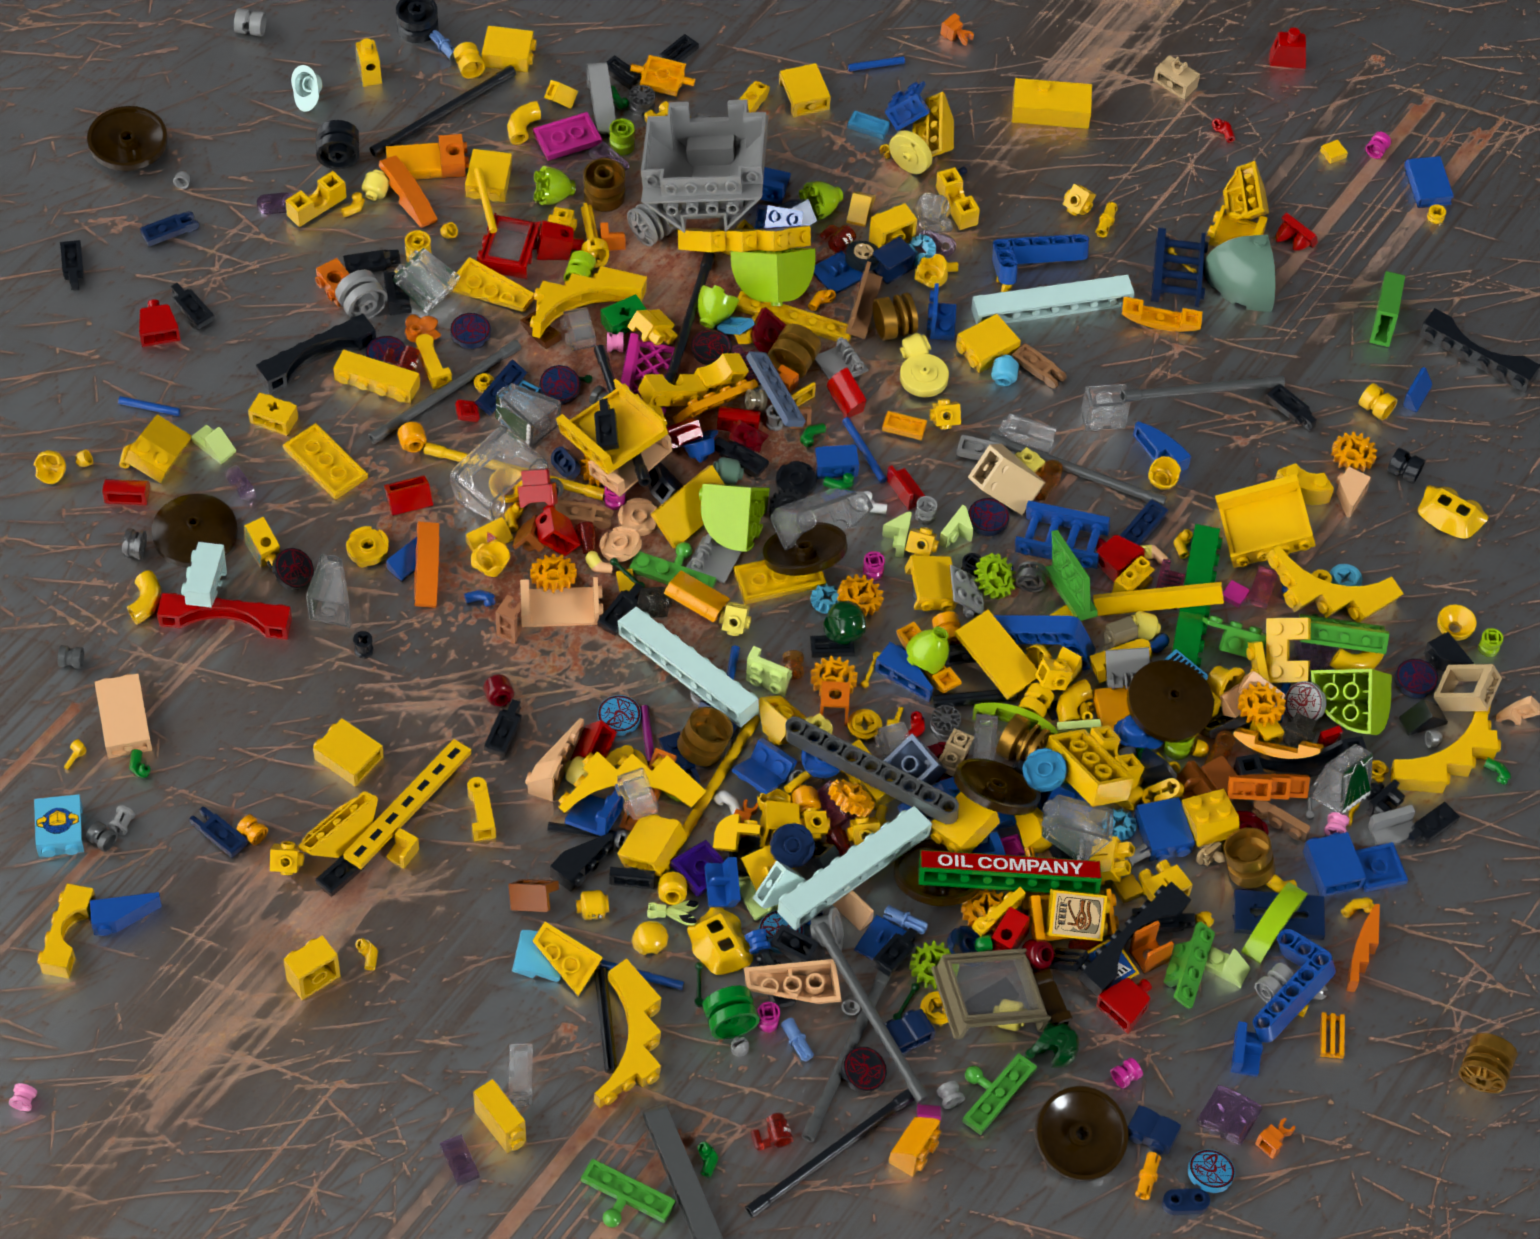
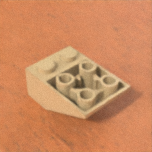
M989 444L968 476L982 491L1021 515H1024L1026 512L1028 500L1033 501L1046 483L1003 444Z

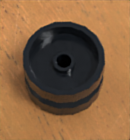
M399 0L396 5L397 32L400 37L411 43L430 41L429 35L432 31H439L438 8L435 1Z
M331 120L324 122L318 127L316 131V156L320 164L331 169H345L357 163L360 157L359 130L355 125L348 121Z

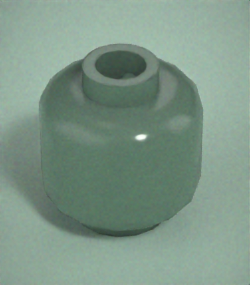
M721 457L718 461H714L713 467L724 484L735 485L738 480H742L744 469L741 468L740 462L737 459Z

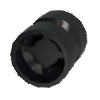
M1399 447L1394 453L1387 471L1396 476L1401 474L1404 480L1414 484L1426 460L1416 455L1411 457L1410 452Z

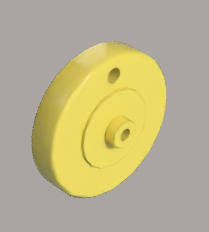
M904 130L899 131L891 138L889 143L890 153L902 169L912 174H922L931 166L932 154L930 148L920 136Z
M924 353L910 356L901 366L900 382L906 391L915 396L932 397L938 395L948 384V367L942 359L935 355Z

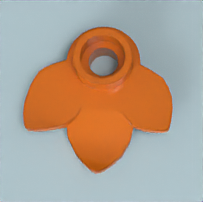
M412 314L406 318L405 325L407 327L405 328V335L409 341L416 342V338L421 334H429L433 337V340L441 337V333L435 330L438 325V320L435 317L423 316L420 318L416 314Z

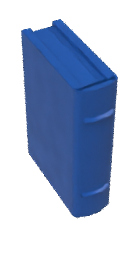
M1440 156L1406 160L1404 168L1418 208L1431 207L1435 204L1441 206L1452 204L1451 199L1454 195Z

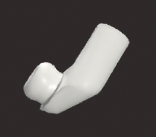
M870 491L862 492L860 503L868 512L886 515L887 504L875 503Z
M719 791V794L714 796L717 804L723 805L725 803L729 806L731 814H734L736 809L742 810L738 799L727 791Z

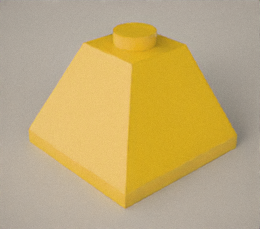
M781 695L760 697L759 699L763 732L773 744H789L786 740V721L791 717H799L804 720L807 717Z

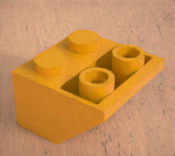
M914 1117L890 1152L889 1163L912 1177L917 1170L921 1172L926 1165L927 1155L929 1152L933 1154L939 1145L938 1138L941 1134L939 1130L941 1121L936 1118Z

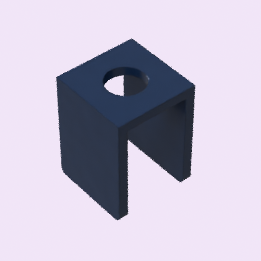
M899 236L873 252V256L880 263L872 271L876 275L882 276V281L885 284H890L914 269L916 252Z

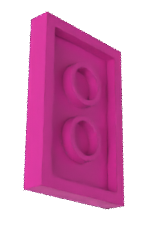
M588 112L533 128V134L547 161L602 145V138Z

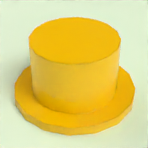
M1216 666L1211 670L1206 681L1212 692L1220 699L1222 694L1242 682L1245 672L1239 667L1229 670L1223 666Z

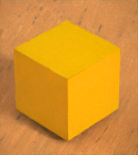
M766 800L760 818V825L763 827L762 836H760V847L770 845L772 834L777 828L784 824H800L799 804Z

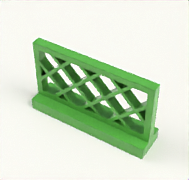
M1051 531L1052 565L1046 566L1048 578L1074 617H1077L1080 621L1098 617L1097 608L1090 599V577L1059 531Z
M1299 614V618H1311V640H1300V642L1386 654L1390 633L1385 631L1384 626Z

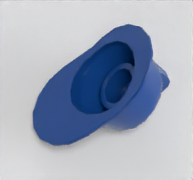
M718 430L702 432V438L684 444L681 447L685 448L690 458L697 459L699 463L708 459V455L715 452L714 438L718 434Z
M1131 715L1118 721L1114 726V732L1121 739L1120 744L1124 746L1156 749L1164 743V741L1155 739L1141 730Z

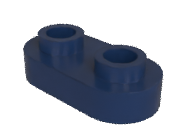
M560 446L552 452L551 464L563 477L573 480L580 474L581 463L570 450Z
M1199 1188L1172 1189L1164 1194L1162 1200L1163 1209L1171 1215L1202 1214L1208 1209L1210 1204L1208 1193ZM1195 1197H1200L1202 1201H1196ZM1171 1198H1176L1179 1202L1174 1203Z

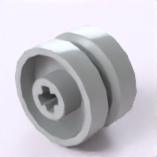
M365 269L357 270L341 280L335 290L336 299L343 306L350 319L363 313L367 319H371L382 311L388 300L386 291L379 284L375 275Z

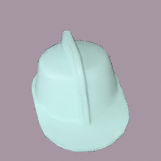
M301 65L292 73L291 82L296 105L300 110L306 112L316 106L319 93L322 90V80L309 66Z

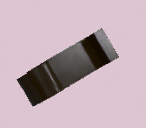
M1047 967L1033 971L1046 1012L1051 1016L1049 1021L1055 1025L1065 1023L1071 1026L1073 1017L1070 1010H1067L1057 984L1054 982L1051 970Z

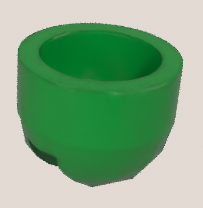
M990 935L977 938L975 941L977 952L993 951Z

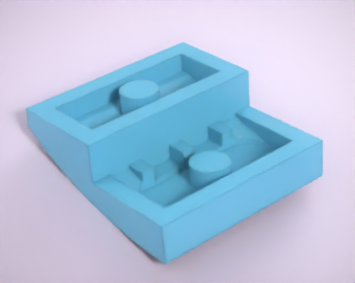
M522 930L512 972L534 978L537 975L558 982L561 976L532 941L538 931Z

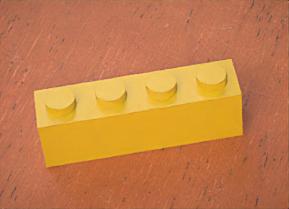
M347 350L342 351L333 367L335 381L355 386L361 390L371 391L380 396H387L399 402L411 404L420 387L419 373Z

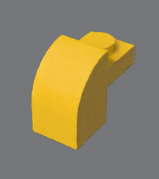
M739 814L729 815L722 819L716 827L713 848L717 851L738 852L740 835L762 836L763 827L757 825L758 821L744 820V823H741V816Z

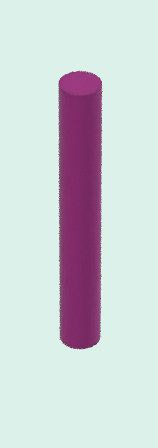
M642 705L640 710L647 764L649 765L654 753L649 706Z

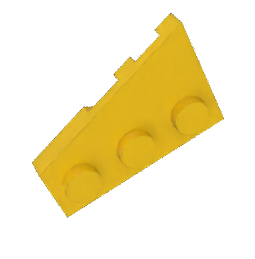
M547 922L543 923L532 940L549 963L579 997L603 960V957Z

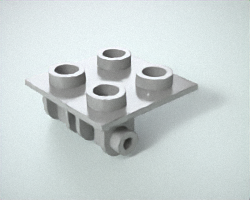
M843 337L837 339L836 347L818 354L815 358L816 363L829 380L846 367H848L853 377L869 371L848 340Z
M706 534L701 539L686 567L716 578V581L725 584L742 551L723 547L709 534Z
M950 565L953 600L963 605V614L967 618H972L976 612L982 614L984 612L982 589H978L980 583L975 582L977 577Z
M1149 647L1105 650L1107 688L1115 690V688H1123L1125 686V689H1128L1134 675L1143 666L1150 663Z

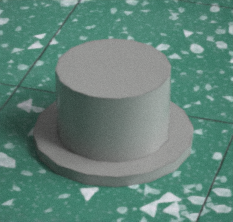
M831 907L828 915L815 916L811 919V935L813 940L819 942L824 947L813 928L819 923L825 922L834 936L836 944L842 951L844 945L842 920L838 909Z

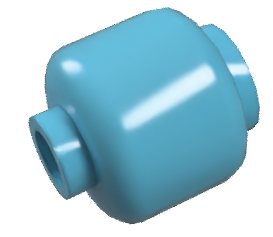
M1002 355L996 358L991 371V377L995 383L1006 387L1016 382L1019 371L1018 362L1010 355Z

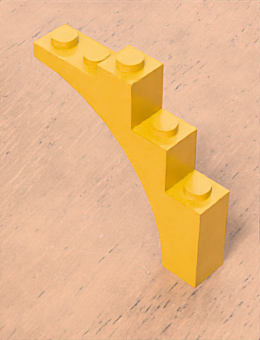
M807 225L762 229H728L726 232L725 229L687 228L685 233L680 229L678 230V250L700 252H747L760 250L775 252L788 250L789 248L811 246V228Z
M600 266L598 273H594L593 278L572 273L569 281L566 280L564 285L542 281L540 288H536L534 293V300H537L536 315H533L530 321V327L533 328L532 336L540 338L545 329L555 319L580 306L599 302H619L635 294L642 302L646 293L647 276Z
M1280 545L1266 555L1269 565L1275 569L1281 583L1288 588V591L1283 596L1286 604L1294 612L1315 601L1317 609L1326 618L1346 607L1352 619L1356 622H1362L1404 594L1392 576L1379 583L1366 586H1344L1319 579L1303 570L1285 553Z
M1490 707L1488 711H1473V718L1466 732L1455 743L1444 750L1415 759H1394L1390 769V783L1396 779L1400 783L1399 790L1443 793L1446 785L1450 784V775L1468 777L1471 769L1475 768L1476 759L1487 760L1488 757L1494 759L1496 753L1501 750V739H1498L1497 730H1491V720H1488Z
M590 752L582 761L584 764L582 769L588 775L586 777L581 775L573 784L576 788L571 794L566 791L558 800L561 803L558 808L563 813H566L574 804L588 795L608 787L621 785H640L662 790L676 797L689 808H692L706 790L668 755L664 758L659 756L651 765L654 767L651 771L633 753L629 757L625 754L617 762V765L620 767L616 769L599 752H596L594 755Z
M627 958L608 972V982L618 994L625 1010L628 1024V1040L625 1053L618 1068L609 1080L595 1092L594 1102L599 1108L605 1104L607 1106L612 1104L617 1099L618 1094L622 1091H629L636 1082L643 1088L647 1084L652 1085L660 1077L661 1065L649 1051L654 1050L660 1044L661 1031L649 1017H653L659 1012L661 997Z

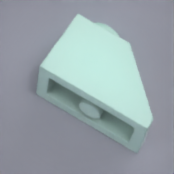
M776 861L752 898L764 909L778 905L779 899L784 893L792 892L801 881L806 879L796 870Z

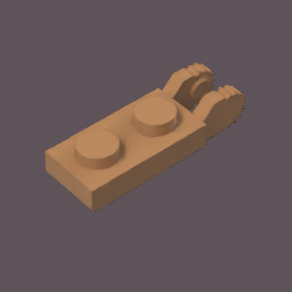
M1026 343L1022 344L1011 354L1020 366L1041 381H1044L1052 389H1056L1059 386L1058 381L1063 382L1067 378L1065 372L1058 368L1055 363Z
M559 499L558 503L555 504L556 510L567 516L572 524L596 526L601 529L611 527L612 522L606 518L613 517L614 512L608 507Z
M1254 801L1252 813H1255L1258 818L1269 821L1270 825L1276 829L1281 828L1286 831L1291 838L1306 842L1311 829L1309 825L1267 801Z

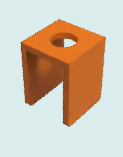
M822 681L820 714L823 716L824 707L845 708L844 726H847L850 683ZM832 690H838L842 696L839 699H832L829 693Z
M1155 921L1135 931L1131 940L1129 952L1144 974L1168 963L1174 947L1173 941L1162 946L1156 941L1160 926L1159 921ZM1150 950L1146 959H1144L1143 952Z

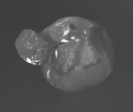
M923 193L916 204V216L923 232L931 235L940 231H952L953 224L948 218L951 213L948 199L943 195Z

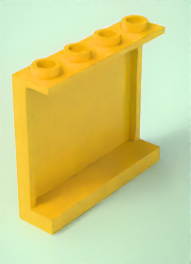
M617 379L613 380L616 389L602 399L607 398L610 409L614 408L616 412L619 439L618 449L604 451L596 443L594 413L600 411L599 401L570 420L563 414L556 418L560 433L608 475L668 435L667 421L664 416L658 415L650 404L646 405L638 394H633L625 383L622 384Z
M1297 474L1215 496L1234 568L1245 567L1259 561H1267L1266 555L1279 545L1287 555L1300 550L1305 551L1316 546Z

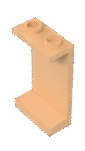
M666 435L641 452L648 472L672 452L671 437L669 435ZM632 459L609 475L592 460L588 462L590 475L619 497L638 481Z
M593 577V587L563 588V592L557 589L555 593H552L550 589L546 592H543V589H529V579L520 580L522 627L597 625L599 616L603 615V603H599V598H602V586H598V577Z
M125 674L121 677L104 678L94 681L108 759L131 755V751L134 749L141 750L142 752L152 751L139 674Z

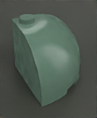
M1268 235L1237 237L1215 247L1207 255L1203 264V273L1212 288L1215 287L1221 293V297L1232 304L1236 302L1247 306L1246 309L1272 312L1275 299V266Z

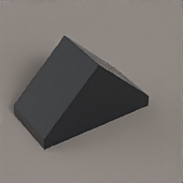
M1422 699L1399 717L1408 736L1448 723L1438 704Z
M1147 747L1143 749L1140 762L1145 768L1141 777L1148 786L1169 778L1175 779L1178 776L1165 759Z

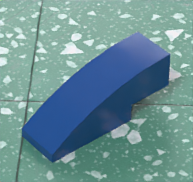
M1139 421L1135 423L1133 436L1154 461L1161 456H1168L1177 461L1181 472L1189 468L1191 455L1179 443L1150 425Z

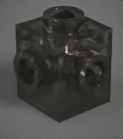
M665 586L641 588L637 605L640 610L647 612L651 618L668 617L669 608L672 607V598L664 594Z
M1296 712L1292 722L1288 721L1284 728V733L1286 734L1284 743L1294 748H1298L1302 741L1313 743L1316 733L1313 732L1316 721Z

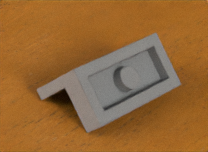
M1412 805L1371 816L1368 829L1376 845L1391 842L1397 844L1406 841L1409 833L1413 831L1411 827L1414 825L1412 820L1415 810Z

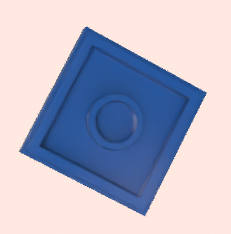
M1393 842L1355 850L1366 875L1363 885L1365 893L1407 884L1408 878Z

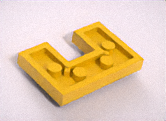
M1311 618L1266 619V666L1270 683L1310 681V661H1289L1290 640H1311Z

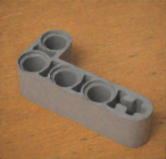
M607 62L587 64L586 79L591 94L595 126L600 135L609 134L610 124L616 120L608 65Z

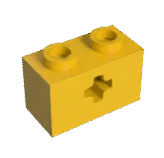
M260 392L248 410L250 423L288 436L298 419L297 405Z

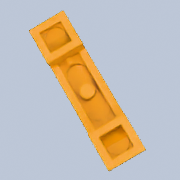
M1125 296L1123 298L1122 315L1138 324L1154 329L1178 332L1201 329L1202 311L1183 308L1180 313L1144 306V300Z
M915 622L896 630V634L905 650L910 639L922 632ZM944 665L936 674H931L920 668L927 680L942 693L962 684V681L951 667L946 668Z
M1240 727L1234 731V736L1244 745L1259 753L1277 758H1306L1319 754L1324 748L1322 744L1302 741L1298 748L1258 740V731Z

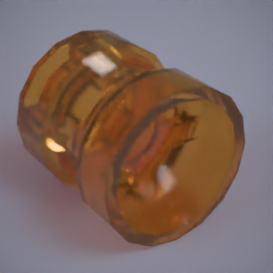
M797 650L784 652L782 656L784 667L793 671L790 680L802 678L804 676V667L802 665L804 663V654Z

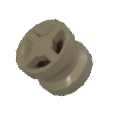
M753 389L747 390L745 395L747 410L757 408L763 411L766 409L767 394L765 390H759L758 392Z

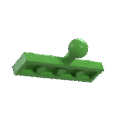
M681 542L676 546L675 552L677 556L674 563L639 551L634 556L629 569L633 570L634 574L666 585L669 584L680 570L711 588L716 583L715 577L682 566L684 559L689 558L692 554V547L687 542Z
M1018 1053L993 1083L983 1076L980 1067H968L965 1071L966 1081L970 1084L978 1083L986 1091L966 1113L962 1122L979 1135H982L1035 1073L1037 1066Z
M593 1158L581 1176V1182L617 1199L613 1208L606 1210L603 1214V1222L610 1228L617 1227L621 1223V1212L626 1204L662 1223L666 1222L676 1204L675 1199Z

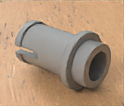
M1144 843L1135 848L1134 856L1125 857V860H1128L1131 864V868L1134 867L1135 863L1151 856L1149 850L1140 854V852L1147 848Z

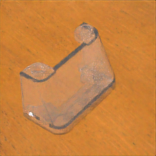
M500 426L452 469L450 482L457 503L494 521L505 510L504 496L522 480L521 471L549 468L546 459L517 434L504 426Z
M833 488L776 508L771 514V522L784 550H787L796 545V540L804 532L814 528L817 517L830 513L833 522L843 521L848 529L856 526L872 510L873 505L868 495L864 492Z

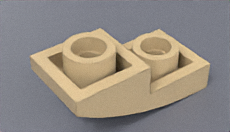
M957 729L953 730L939 758L940 762L947 769L945 774L954 777L958 764L964 761L974 736Z

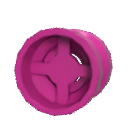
M1376 132L1372 140L1366 145L1365 150L1367 154L1375 159L1381 158L1385 150L1391 145V138L1384 132Z
M605 486L604 502L606 507L612 510H619L625 504V493L619 497Z
M872 551L865 555L863 575H866L867 579L873 578V581L883 576L885 558L881 553Z
M773 1002L762 1003L758 1007L760 1022L757 1026L761 1031L770 1033L779 1026L780 1009Z
M1131 1057L1126 1059L1123 1065L1115 1066L1110 1071L1114 1082L1121 1089L1128 1087L1131 1081H1137L1143 1077L1140 1065Z

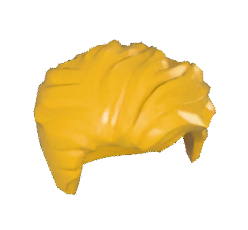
M935 254L931 258L923 257L915 270L914 279L930 288H934L935 283H939V287L943 285L948 279L945 257L941 254Z
M499 541L488 544L484 542L473 550L471 565L486 576L496 577L504 570L510 559L509 549Z

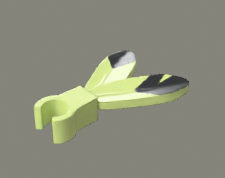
M688 900L669 906L667 909L666 905L653 902L648 903L647 917L652 919L657 917L666 918L667 915L682 924L696 925L697 921L694 916L687 912L695 910L699 906V902Z

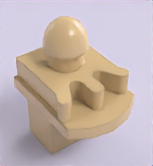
M1220 842L1200 846L1201 850L1196 858L1198 864H1204L1206 867L1214 860L1218 863H1223L1226 860L1224 853H1222V843Z

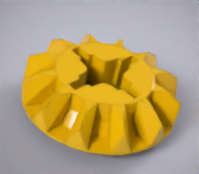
M859 709L849 716L847 728L850 731V735L856 736L857 740L861 738L867 741L870 738L875 739L881 733L882 720L872 710ZM863 719L866 725H868L867 730H864L863 726H861Z
M939 991L927 994L921 1001L920 1009L923 1010L932 1025L939 1024L940 1027L945 1023H949L944 1007L942 1013L938 1011L933 1012L934 1006L938 1008L943 1007Z

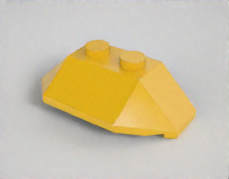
M941 92L925 99L924 102L930 112L914 121L912 132L926 142L932 157L954 149V118L945 93Z
M1256 161L1236 167L1235 174L1223 190L1227 218L1252 220L1269 214L1266 192Z
M363 791L358 797L352 798L339 806L305 835L302 842L298 845L299 850L315 856L333 858L342 856L373 823L378 802L377 796Z

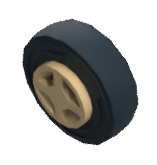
M859 240L852 242L846 249L845 261L851 268L857 271H864L866 263L869 261L871 262L869 271H872L880 263L873 256V252L879 248L868 241Z

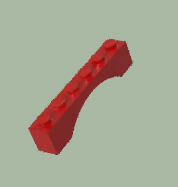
M162 593L157 612L159 626L183 628L191 623L206 619H231L252 626L266 638L288 640L292 621L291 607L283 604L272 605L262 602L225 600L216 597L210 608L186 605L185 596L177 593Z

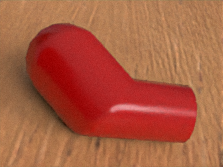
M1220 118L1213 119V129L1224 134L1226 142H1233L1235 136L1230 123Z
M915 711L911 714V729L904 733L905 739L911 734L919 737L924 733L925 720L921 712Z

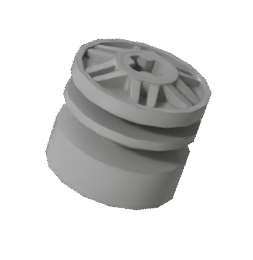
M638 204L627 213V220L632 232L646 246H653L657 241L662 240L664 236H668L678 229L645 204Z

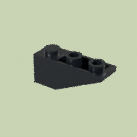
M608 833L565 850L550 865V877L553 880H558L559 884L570 892L576 886H581L585 881L586 875L590 871H595L600 864V860L604 856L610 855L613 851L614 835Z

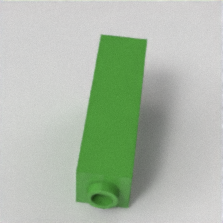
M1385 272L1369 343L1385 347L1390 346L1399 314L1406 275Z

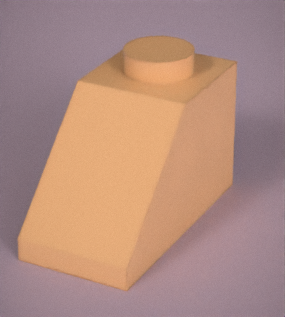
M1348 467L1345 473L1341 472L1336 481V484H1338L1336 494L1345 515L1349 518L1367 491L1371 479L1370 476L1351 467Z

